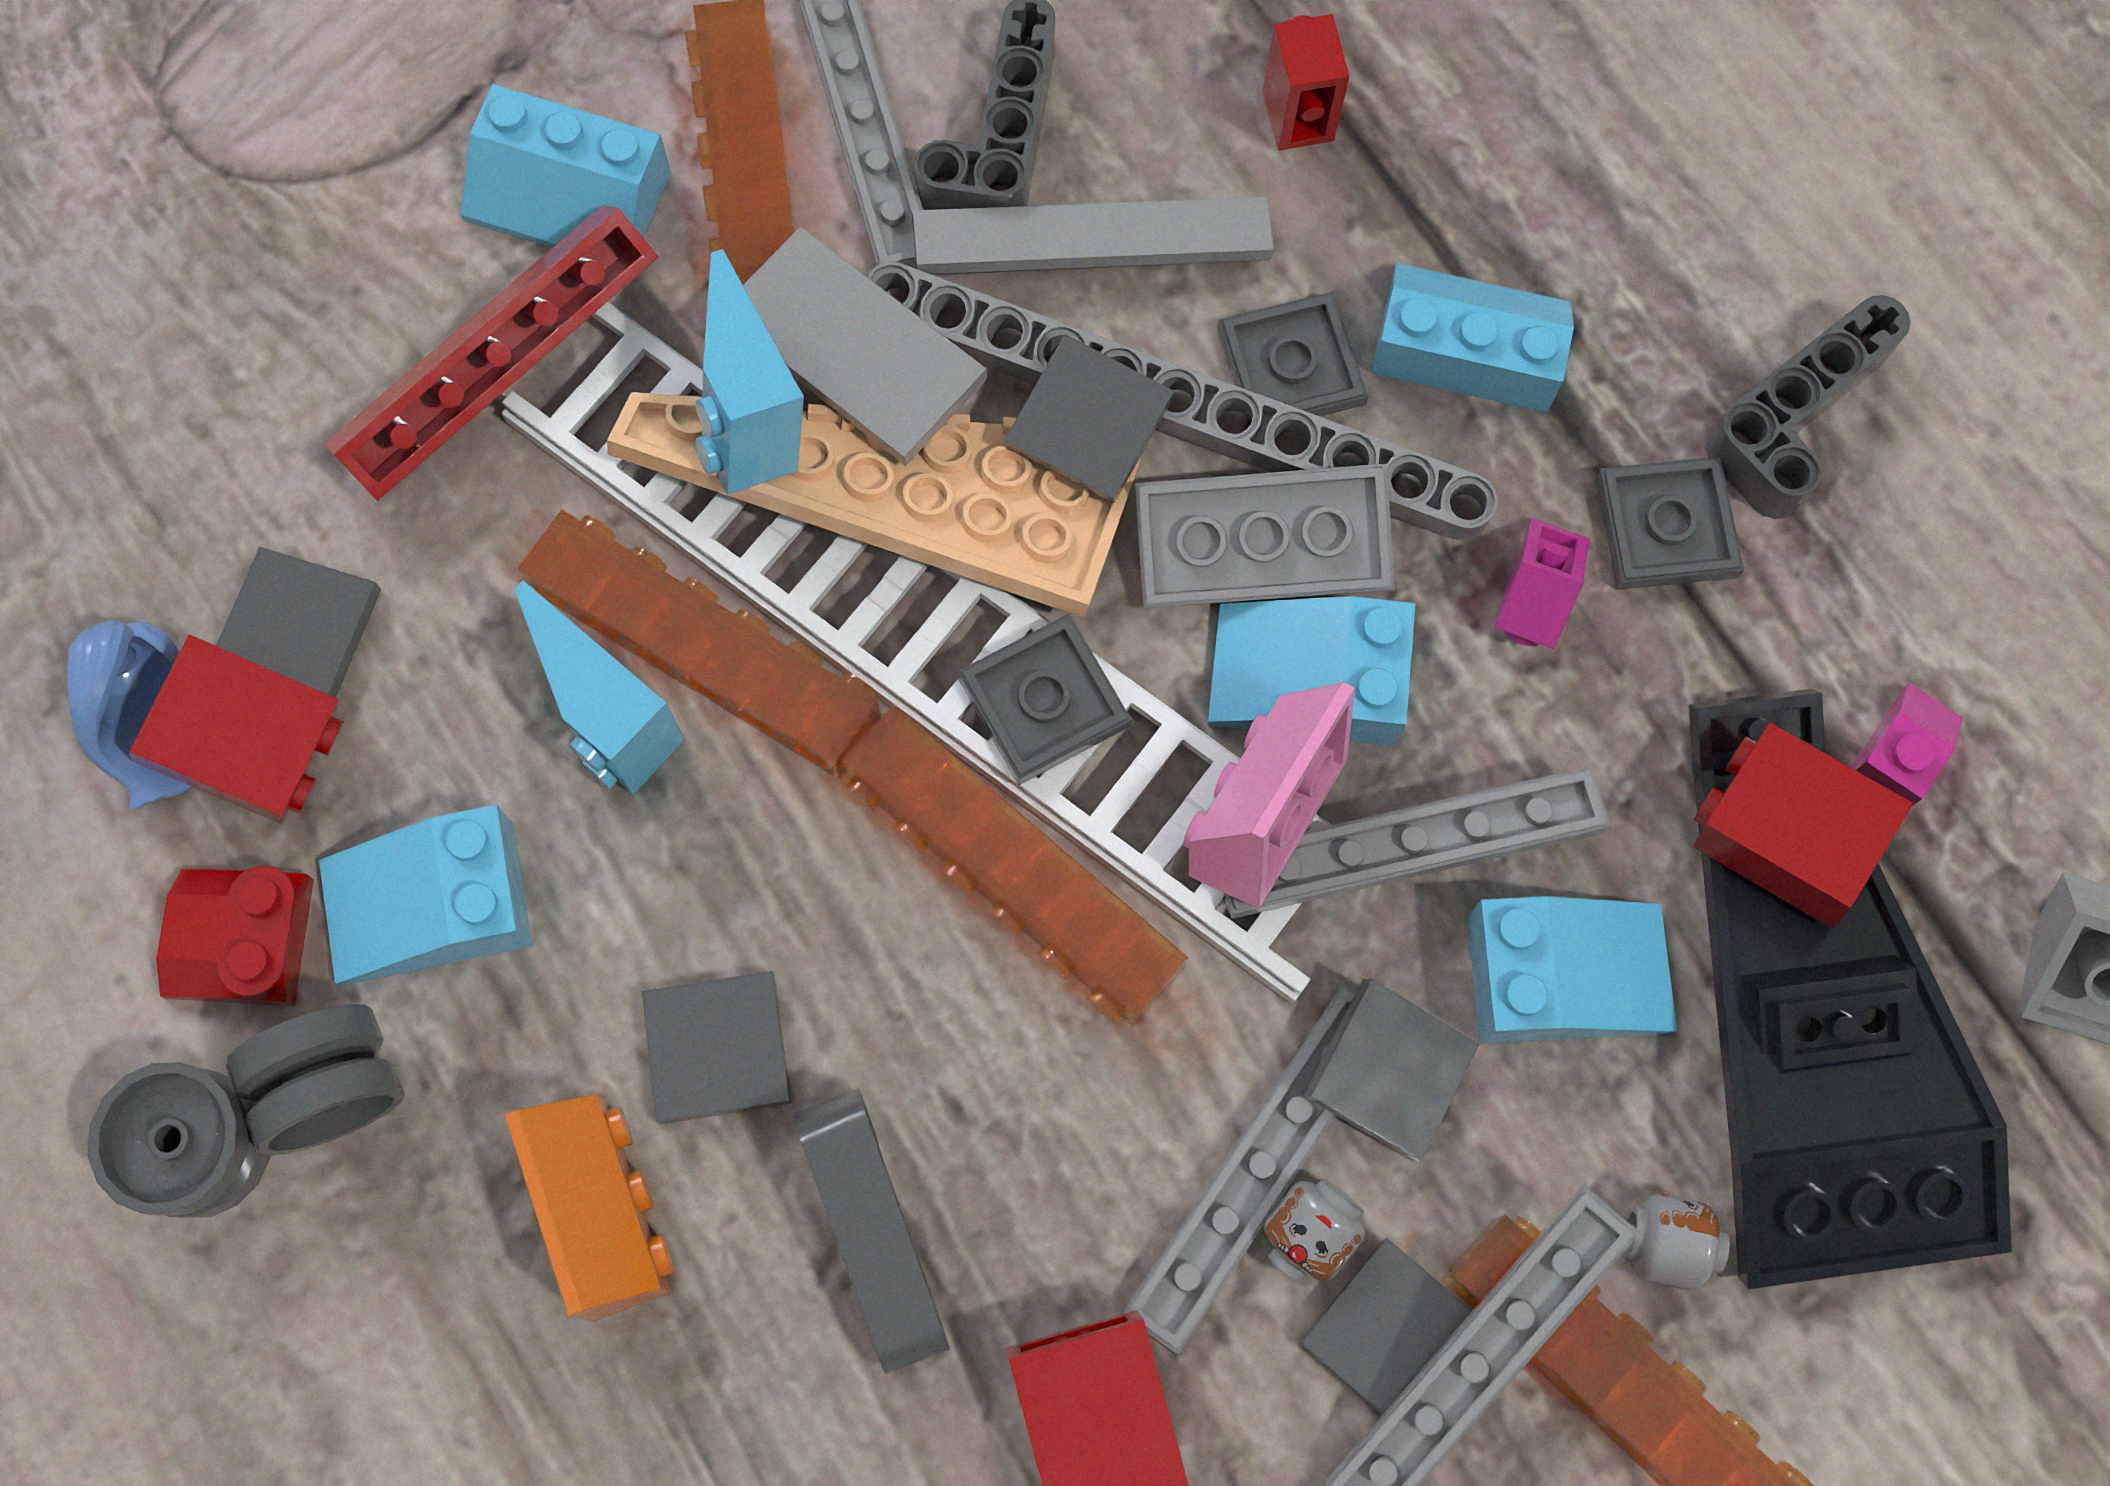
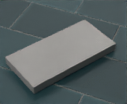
M801 226L743 284L793 378L905 466L987 379V369Z
M1387 463L1135 483L1143 607L1145 609L1395 590Z

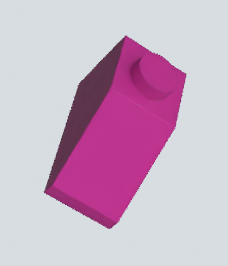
M1531 517L1500 601L1495 628L1503 630L1511 640L1530 647L1541 644L1555 649L1583 585L1590 538Z
M1909 682L1903 688L1850 768L1914 803L1912 806H1914L1924 798L1955 751L1963 718Z

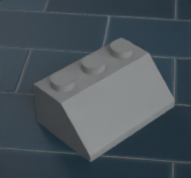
M2062 872L2035 924L2018 1009L2021 1018L2110 1044V886Z

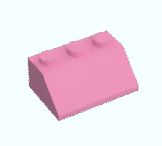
M1341 682L1280 695L1267 717L1259 714L1255 718L1245 739V753L1238 764L1229 762L1224 767L1215 787V801L1207 813L1198 811L1187 828L1183 846L1189 849V877L1260 909L1347 762L1355 687Z

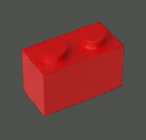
M1333 14L1318 17L1301 15L1293 17L1286 22L1274 24L1262 92L1278 151L1335 141L1350 75Z

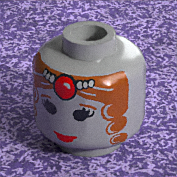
M1321 1178L1317 1184L1308 1181L1297 1182L1264 1223L1267 1239L1275 1247L1268 1257L1276 1267L1296 1282H1300L1306 1274L1320 1281L1332 1280L1365 1239V1230L1359 1221L1364 1211L1346 1193L1325 1178Z
M1654 1194L1647 1197L1641 1206L1634 1205L1630 1208L1626 1220L1640 1232V1235L1626 1249L1622 1256L1624 1259L1631 1260L1633 1270L1640 1279L1683 1290H1698L1705 1285L1712 1272H1723L1729 1256L1730 1239L1728 1233L1720 1231L1717 1215L1709 1205L1670 1195Z

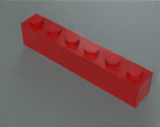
M605 205L600 206L324 443V445L378 501L658 259V255L619 208Z

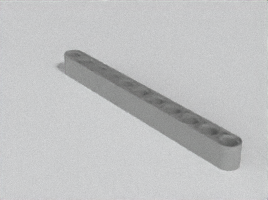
M887 262L879 264L867 276L886 292L897 287L908 290L909 296L903 303L904 306L981 365L1036 385L1047 366L1048 358L1055 352L1064 334L1148 378L1172 390L1185 391L1192 397L1194 402L1185 411L1175 413L1166 410L1156 428L1158 431L1269 472L1335 468L1332 460L1339 454L1346 452L1358 455L1365 465L1387 463L1390 516L1455 540H1469L1481 534L1496 511L1498 498L1495 488L1489 480L1471 471L902 263ZM958 308L966 312L963 321L954 328H941L935 324L937 317L945 309ZM1011 328L1022 333L1021 340L1013 348L998 349L991 344L994 335L1002 329ZM1234 410L1245 414L1251 424L1242 433L1231 434L1222 430L1217 424V420L1225 412ZM1284 432H1297L1305 438L1308 448L1301 454L1287 455L1277 448L1275 439ZM1403 473L1412 474L1422 483L1423 493L1415 498H1403L1392 488L1391 479ZM1457 495L1471 496L1480 505L1481 516L1473 520L1459 518L1451 510L1450 499Z

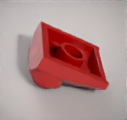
M256 866L248 870L181 869L167 894L156 957L160 997L177 1000L295 1007L314 879L304 873L282 872L271 866Z

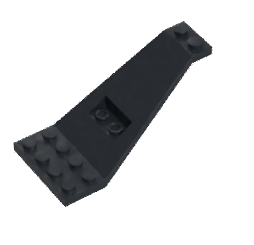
M1805 689L1689 704L1692 766L1697 812L1713 787L1725 793L1736 777L1725 769L1743 739L1747 737L1757 743L1769 723L1776 725L1825 753L1822 692L1817 690ZM1698 823L1699 835H1700V833H1701L1702 829L1704 828V826H1702L1701 824ZM1701 852L1731 1152L1739 1280L1747 1289H1755L2011 1253L2007 1124L1879 863L1871 873L1850 910L1835 929H1832ZM1870 1008H1875L1874 1019L1866 1025H1861V1018L1864 1012ZM1805 1017H1811L1809 1028L1801 1034H1796L1797 1023Z

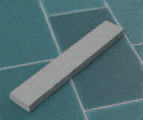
M798 0L876 266L882 263L896 262L916 269L912 218L913 211L923 210L860 1Z
M1267 197L913 211L912 218L916 269L929 274L1271 260L1274 252Z
M1590 766L1306 831L1260 909L1226 893L1224 895L1230 917L1234 919L1602 834L1610 828V823L1592 767Z
M1344 984L1340 987L1122 1313L1138 1310L1144 1319L1148 1335L1175 1355L1179 1354L1263 1227L1266 1219L1272 1213L1336 1116L1303 1096L1356 994L1355 991Z
M1583 1183L1321 1486H1420L1640 1235V1232Z

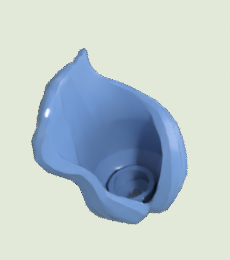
M111 619L85 629L72 642L66 670L69 706L75 734L87 756L100 770L128 788L131 793L129 806L131 809H139L145 804L154 803L160 798L174 797L194 788L133 762L129 753L179 654V650L165 632L148 622L134 621L124 624Z

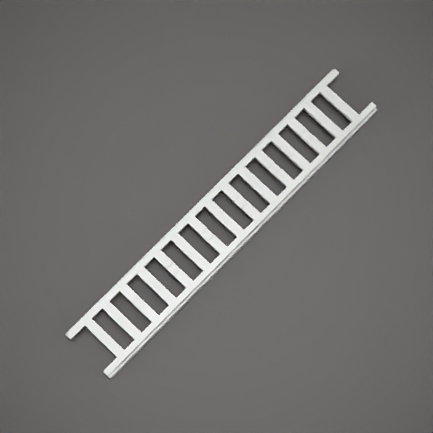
M609 302L604 304L592 316L622 338L550 418L514 391L503 400L502 403L506 408L502 415L506 423L1290 1004H1294L1311 979L1269 949V947L1302 903L1261 912L1246 932L1216 910L1225 898L1224 892L1201 883L1195 893H1193L1164 871L1183 847L1185 833L1198 811L1207 813L1215 801V787L1224 767L1229 762L1238 764L1240 761L1239 757L1093 653L1126 711L1132 707L1157 725L1159 729L1091 816L1063 797L1062 793L1103 742L1044 772L1040 778L1034 777L1018 785L993 739L990 738L987 741L960 721L973 704L959 679L956 680L938 704L911 685V683L980 598L1008 618L972 663L1052 622L1008 591L943 570L958 581L888 667L861 647L927 569L929 564L901 555L874 590L861 602L840 629L837 630L812 611L868 546V543L839 534L826 552L788 594L764 575L808 523L780 514L762 532L744 555L739 558L717 542L716 539L748 502L718 492L693 522H690L668 505L687 484V481L657 472L650 482L643 487L621 471L628 461L608 455L607 442L598 452H595L574 436L645 355L669 371L650 393L687 396L693 389L703 396V370ZM1183 744L1211 766L1143 854H1140L1113 834V831L1179 746ZM1316 814L1306 831L1331 826V824Z

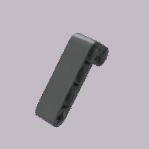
M1012 0L1005 8L979 144L935 140L925 144L918 151L915 158L916 186L924 210L1018 207L1028 205L1055 56V11L1046 0ZM1026 36H1032L1031 48L1022 45L1026 40ZM1014 83L1029 84L1025 87L1012 86ZM1015 133L1020 135V137L1006 139L1001 137V135ZM938 176L953 178L948 182L942 183L932 181L933 178ZM997 184H1005L1012 187L1006 191L990 189V187Z
M1884 295L1872 296L1864 300L1732 404L1708 437L1706 444L1708 458H1721L1725 479L1760 514L1772 519L1786 518L1794 514L1820 483L1822 475L1820 462L1796 434L1882 366L1909 332L1911 321L1904 305L1896 299ZM1872 334L1873 336L1863 345L1859 337L1863 338ZM1821 362L1831 365L1838 374L1825 369ZM1777 396L1789 400L1795 409L1785 407L1779 402ZM1732 431L1743 433L1752 444L1740 442L1735 438ZM1774 475L1787 478L1794 486V489L1783 487L1778 483Z
M858 1088L796 1111V1125L802 1146L884 1373L893 1372L950 1350L942 1322L883 1160L876 1133L860 1089Z

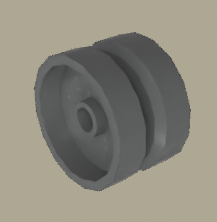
M345 1004L307 1013L260 1032L240 1044L227 1056L226 1068L236 1096L257 1102L248 1112L246 1118L257 1153L265 1156L282 1155L321 1145L369 1125L402 1103L405 1093L394 1064L386 1059L373 1058L380 1050L384 1041L373 1009L365 1004Z
M182 1062L152 1063L125 1075L103 1096L90 1123L88 1158L97 1184L116 1204L146 1215H165L174 1218H207L237 1206L259 1184L271 1156L257 1153L246 1123L248 1112L257 1102L237 1097L230 1076Z

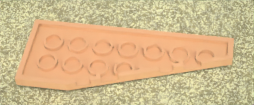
M631 392L607 439L608 455L727 495L717 474L708 475L705 472L696 450L695 439L702 436V426L696 410V400L703 397ZM808 404V411L802 412L798 471L727 496L1085 618L1135 480L1141 458L1133 469L1116 502L1112 503L1006 447L1004 440L1017 418L1003 417L1002 424L970 422V415L954 414L905 466L829 405Z

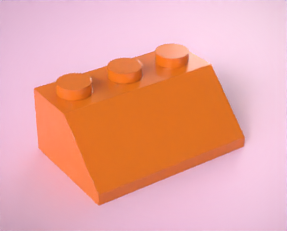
M598 1094L517 1109L504 1114L568 1316L595 1322L670 1293L671 1290L666 1276L675 1272L674 1261L664 1235L661 1233L652 1236L645 1211L654 1208V1202L642 1170L639 1169L631 1172L624 1147L633 1144V1139L621 1107L618 1106L611 1109L606 1100Z

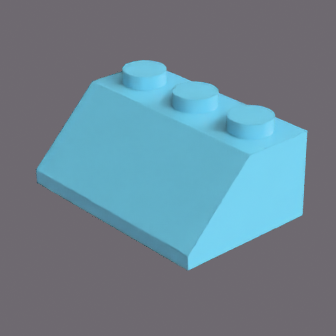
M492 83L469 135L461 209L462 219L475 225L553 248L600 206L605 205L619 208L641 236L644 237L671 173L661 134Z
M1396 263L1371 373L1547 413L1564 380L1574 330L1571 302Z

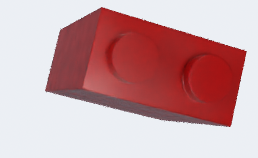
M188 634L129 753L132 761L282 824L288 809L299 814L301 813L316 781V778L306 774L316 751L326 756L329 755L344 721L333 717L339 699Z
M1769 723L1757 743L1745 737L1725 769L1736 776L1727 791L1724 793L1713 787L1693 820L1704 826L1693 848L1830 928L1835 929L1852 907L1914 803L1776 725Z
M1138 1310L1006 1348L1042 1486H1189L1145 1322Z

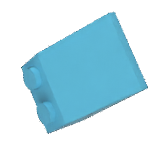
M723 249L711 252L703 362V398L696 400V410L702 426V436L695 439L698 457L705 472L708 475L716 473L727 495L798 471L804 396Z
M523 580L514 591L561 716L575 737L569 744L570 748L583 760L581 764L605 787L610 789L618 782L634 795L685 741L667 703Z
M1347 596L1220 604L1207 725L1249 730L1259 714L1268 716L1280 695L1344 682L1355 687L1349 741L1395 746L1407 723L1415 603Z
M497 804L431 817L319 859L334 980L337 986L532 947L514 824Z
M1550 896L1483 899L1467 915L1480 1044L1675 1034L1677 1032L1661 904Z

